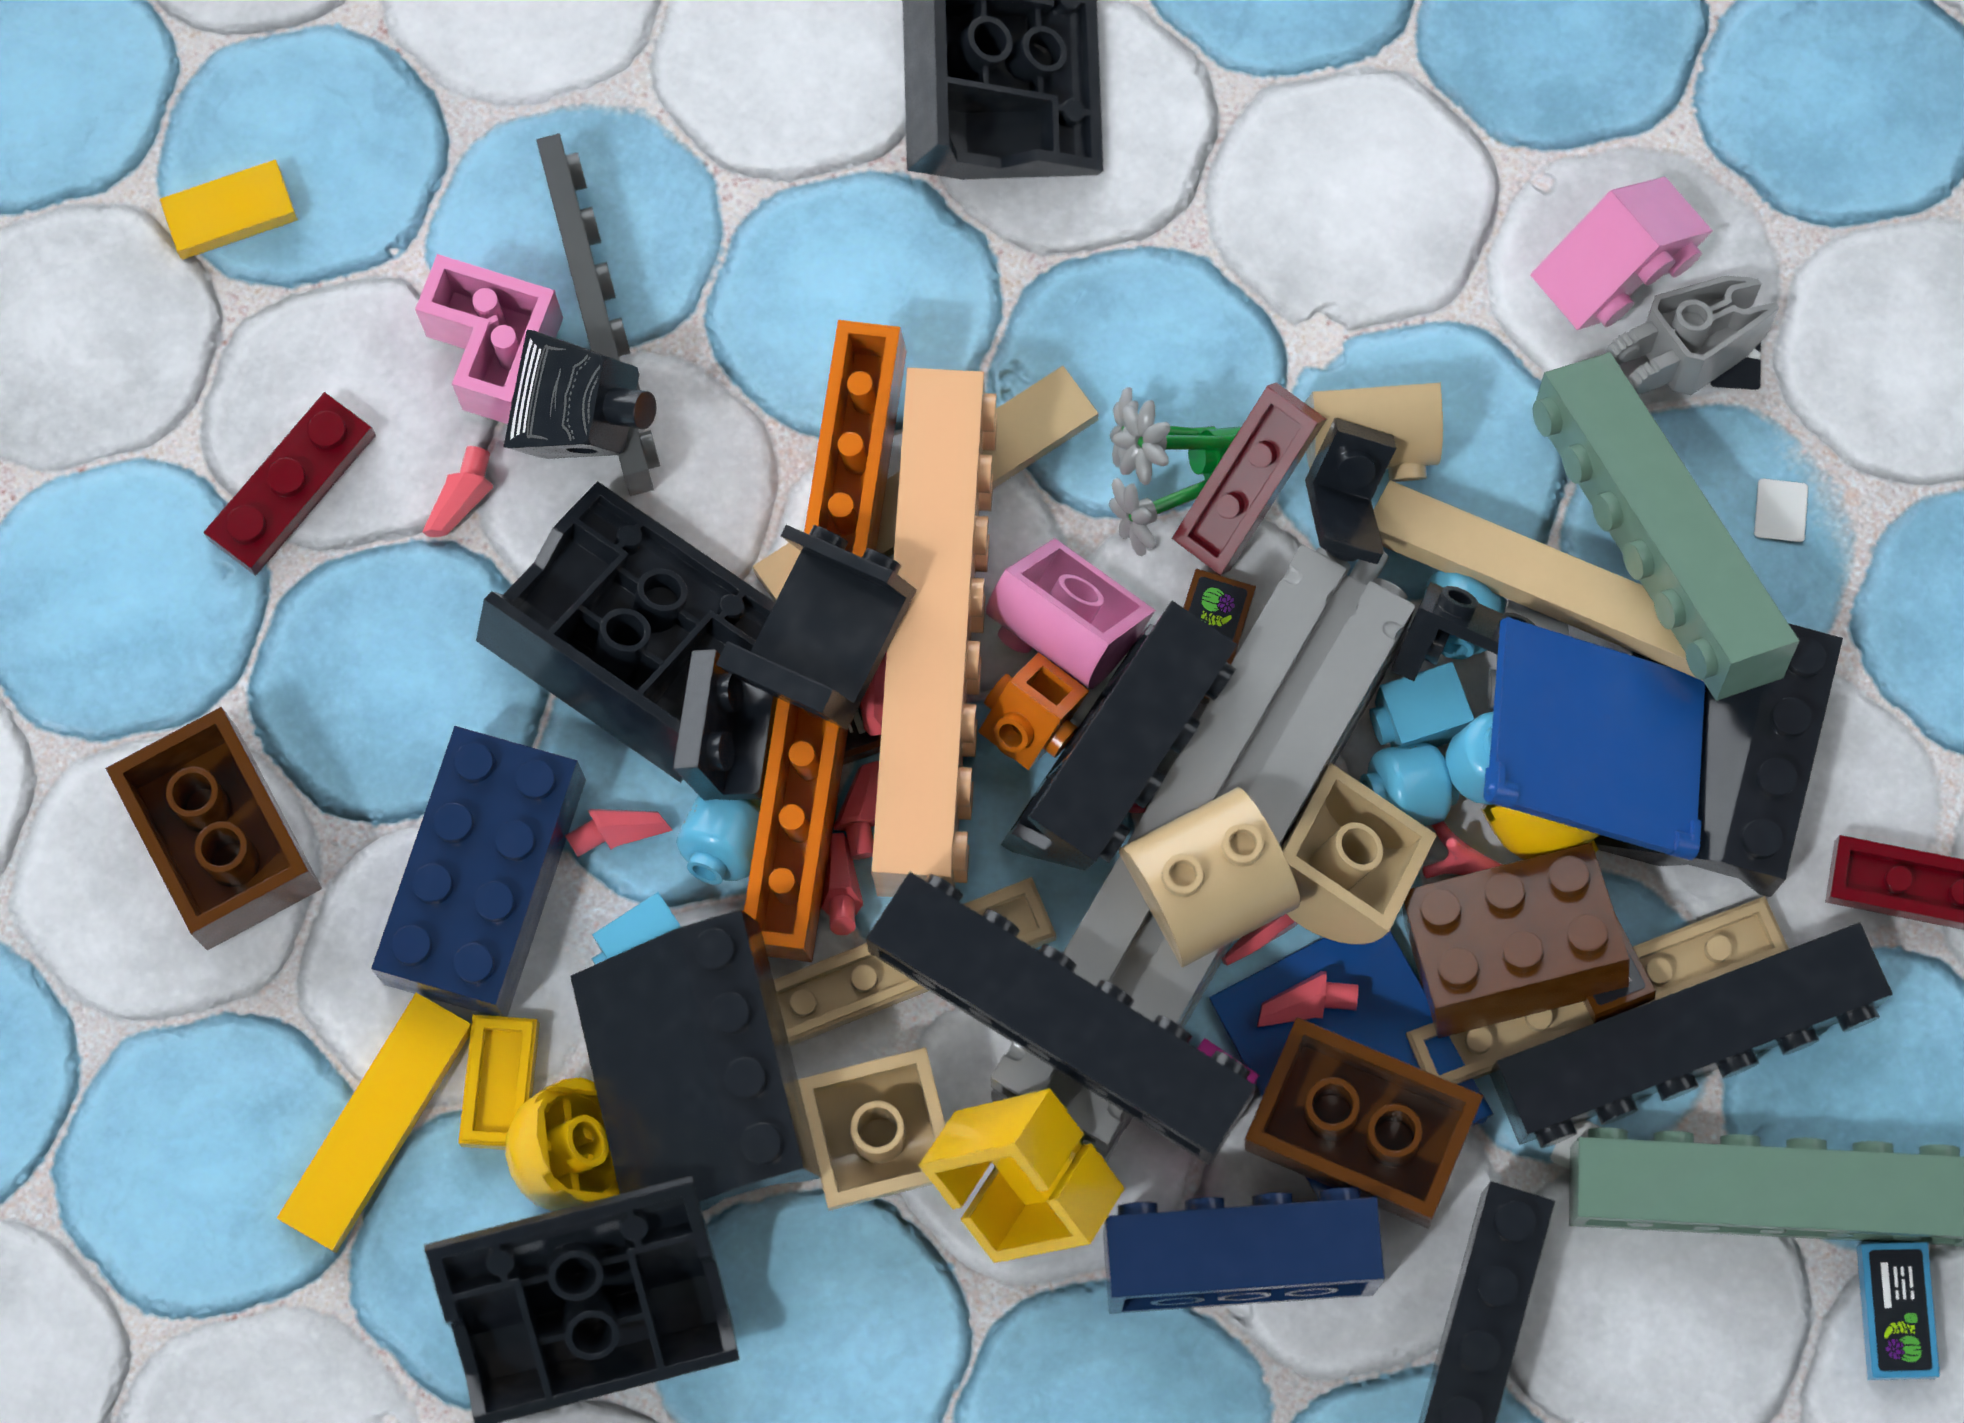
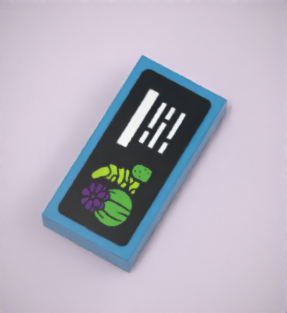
M1928 1242L1860 1244L1856 1249L1867 1380H1918L1940 1377Z

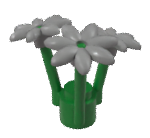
M1126 387L1122 391L1119 402H1116L1113 407L1115 422L1118 426H1115L1110 433V439L1114 444L1112 452L1113 464L1120 468L1121 474L1129 475L1136 469L1139 481L1144 485H1148L1152 477V463L1159 466H1167L1169 463L1165 450H1188V459L1192 471L1197 475L1203 474L1205 480L1154 501H1151L1149 498L1139 501L1137 488L1134 483L1129 484L1125 488L1119 478L1113 480L1112 489L1115 498L1110 500L1109 507L1117 517L1123 519L1119 524V535L1123 539L1130 538L1132 548L1136 554L1144 556L1146 554V547H1156L1155 539L1146 525L1155 522L1158 514L1195 500L1241 427L1216 429L1215 426L1197 428L1170 426L1167 422L1154 424V402L1152 400L1146 401L1138 414V402L1132 401V388Z

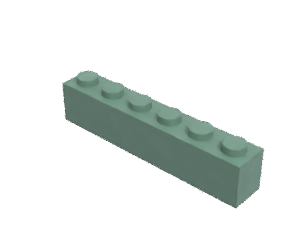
M1608 352L1544 372L1532 409L1535 425L1543 436L1549 437L1560 454L1568 478L1581 487L1592 505L1593 514L1599 527L1610 533L1621 550L1626 569L1631 577L1635 580H1640L1654 602L1658 620L1663 627L1671 629L1686 653V660L1693 675L1704 681L1716 701L1784 678L1799 639L1612 354Z
M1592 1128L1587 1130V1137H1578L1570 1147L1569 1226L1885 1243L1928 1242V1245L1964 1247V1157L1960 1156V1148L1952 1145H1924L1919 1147V1154L1893 1153L1892 1143L1880 1141L1853 1143V1151L1827 1150V1141L1817 1138L1786 1140L1785 1148L1760 1146V1137L1754 1135H1723L1720 1137V1144L1694 1143V1134L1682 1131L1654 1133V1141L1628 1140V1131L1624 1129Z

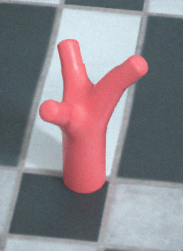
M1444 821L1431 825L1438 838L1448 850V855L1442 861L1424 866L1422 872L1425 878L1428 879L1442 874L1466 875L1503 865L1469 846L1455 835Z

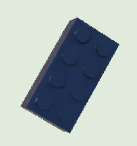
M454 726L371 970L384 985L414 994L417 992L424 997L486 1015L508 1017L567 839L565 835L569 833L586 782L577 760Z
M1358 1188L1323 1190L1319 1192L1318 1201L1293 1203L1291 1193H1265L1252 1196L1251 1206L1225 1208V1198H1195L1184 1202L1185 1210L1158 1212V1204L1156 1202L1125 1203L1117 1206L1118 1215L1108 1216L1104 1222L1103 1243L1109 1314L1373 1296L1385 1279L1377 1197L1360 1198Z

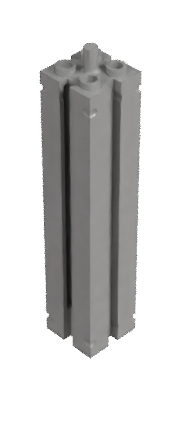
M1303 544L1300 545L1289 564L1284 578L1279 581L1233 660L1231 666L1236 668L1235 672L1215 701H1209L1199 719L1201 723L1183 751L1177 756L1127 844L1239 787L1256 804L1280 847L1283 846L1299 813L1330 762L1335 764L1382 682L1388 667L1398 654L1407 634V627L1412 619L1416 605L1407 601L1408 597L1401 588L1387 580L1378 578L1389 558L1385 552L1378 564L1358 559L1348 576L1347 573L1351 568L1348 561L1334 557L1323 548H1317L1314 551ZM1119 856L1063 954L1076 963L1077 967L1074 973L1096 986L1100 980H1105L1125 991L1134 1000L1131 1008L1154 1022L1156 1017L1161 1015L1184 1028L1221 964L1222 958L1233 942L1181 968L1121 856ZM1013 1042L990 1077L991 1087L993 1088L991 1091L993 1102L1051 1089L1084 1134L1079 1143L1081 1145L1092 1144L1102 1155L1106 1163L1117 1146L1123 1131L1133 1118Z

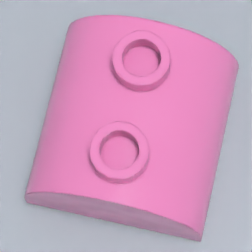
M1055 538L1005 569L986 607V614L1002 625L998 631V636L1005 645L1021 653H1028L1034 648L1082 686L1085 685L1089 689L1099 685L1113 671L1130 650L1156 611Z

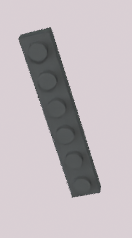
M560 133L536 139L590 349L620 361V356L631 354L622 318L609 320L605 301L616 298L607 262L595 265L591 252V245L602 242L593 208L589 207L580 210L576 191L586 189L587 185L578 152L566 155ZM629 427L625 449L618 457L629 495L634 496L654 490L649 469L660 467V462L651 430L639 433L638 429Z

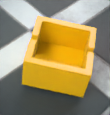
M1051 1089L954 1111L919 1164V1167L952 1209L963 1207L991 1162L995 1165L960 1219L993 1263L1091 1244L1125 1189L1092 1144L1081 1145L1079 1143L1084 1134Z

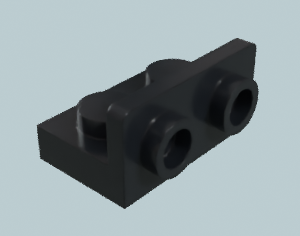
M716 649L692 651L673 769L704 801L712 799H760L763 793L778 698L742 682L717 666L716 663L720 654Z

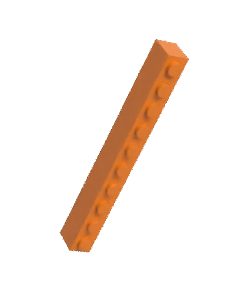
M838 320L804 532L809 534L813 525L827 529L849 542L845 549L846 551L862 557L866 548L875 551L877 548L907 350L901 327ZM779 698L777 699L744 912L760 923L768 957L812 962L848 729L846 730Z

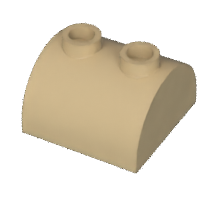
M1441 382L1314 391L1304 402L1327 419L1306 451L1309 469L1334 418L1394 436L1397 449L1387 467L1389 480L1402 482L1426 479V466L1439 465L1443 444Z
M1330 762L1281 847L1300 895L1299 908L1287 913V915L1305 929L1336 942L1368 944L1381 939L1390 931L1437 834Z
M1239 787L1119 848V854L1181 968L1300 906V895L1296 881L1275 835L1256 804Z
M926 1047L798 1079L829 1211L933 1185L919 1167V1164L946 1124Z

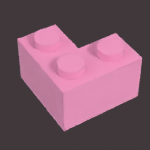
M1666 177L1613 189L1604 196L1530 276L1577 330L1599 323L1609 327L1632 308L1634 302L1630 296L1642 283L1648 286L1663 275L1670 273L1674 278L1689 269L1702 255V252L1697 247L1713 230Z
M437 254L415 308L426 337L465 349L452 381V386L462 410L508 424L526 330H534L556 338L563 321L555 290Z

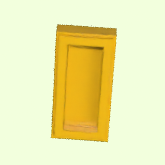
M276 159L159 199L181 260L298 220Z
M472 1015L458 1141L461 1147L505 1150L506 1134L519 1107L532 1098L540 1029L538 1019Z

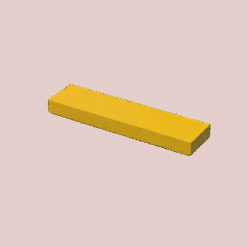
M417 992L415 993L277 1216L278 1220L332 1252H338L469 1038L471 1023Z

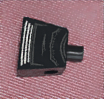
M526 330L503 447L545 459L619 455L625 449L629 427L647 429L651 426L656 416V400L651 392L637 390L640 374L636 366L534 330Z

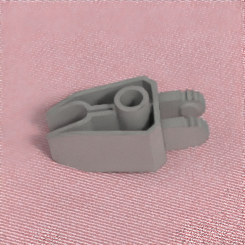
M1738 276L1719 277L1655 295L1646 322L1627 333L1625 332L1621 336L1619 335L1617 339L1608 345L1606 353L1610 352L1619 366L1643 355L1648 357L1650 362L1647 361L1645 364L1640 365L1628 378L1637 394L1642 395L1645 392L1648 393L1651 389L1654 390L1668 384L1674 392L1692 395L1745 359L1770 330L1779 306L1774 302L1749 308L1753 306L1761 287V282L1758 279Z

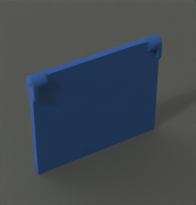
M1504 618L1500 621L1490 761L1489 767L1485 770V801L1692 861L1699 852L1701 820H1698L1705 695L1704 681L1671 667L1516 619Z
M1391 929L1381 939L1368 944H1346L1322 938L1209 997L1214 1010L1244 1065L1259 1074L1256 1087L1262 1097L1294 1022L1257 1027L1262 1002L1320 971H1326V982L1358 984L1357 1009L1355 1011L1324 1008L1323 1019L1312 1018L1305 1021L1419 1068L1406 1033L1431 1024L1433 1020L1424 990L1392 935ZM1435 1036L1424 1041L1438 1075L1465 1066L1449 1036L1442 1038ZM1473 1078L1457 1084L1483 1095ZM1484 1096L1472 1126L1485 1123L1493 1115ZM1305 1176L1317 1200H1319L1320 1191L1334 1189Z

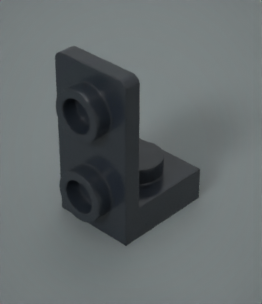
M1334 418L1305 479L1319 545L1334 557L1344 561H1356L1359 559L1378 564L1384 550L1371 500L1397 449L1394 436L1338 418Z
M1430 582L1401 644L1391 672L1415 681L1424 660L1435 665L1437 664L1450 634L1498 655L1501 620L1509 617L1532 625L1535 624L1522 615L1516 613L1502 614L1478 603L1477 599L1466 590L1454 586L1441 587Z

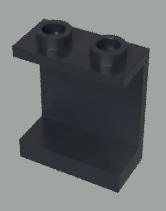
M786 525L781 537L801 552L751 652L727 641L716 665L744 683L847 730L917 589L897 575L902 565L882 553L866 548L863 556L860 557L846 551L845 549L849 542L827 529L813 525L810 533L807 534Z

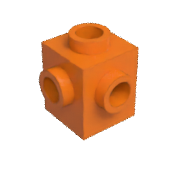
M1038 652L1014 677L1006 673L992 688L984 701V704L991 711L978 732L996 745L1003 754L1013 758L1029 770L1046 752L1056 758L1067 746L1078 729L1070 720L1089 690Z

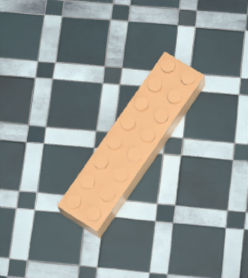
M907 367L893 560L902 565L897 575L916 588L917 591L887 649L871 871L876 894L881 897H893L909 872L923 880H926L929 874H933L949 882L954 887L955 883H967L968 832L959 831V819L971 820L974 786V782H972V768L963 767V757L976 756L978 719H976V704H967V694H980L981 642L971 641V633L984 632L985 579L975 578V572L988 571L989 517L979 516V511H991L993 497V455L983 454V450L995 451L997 435V395L985 393L984 372Z

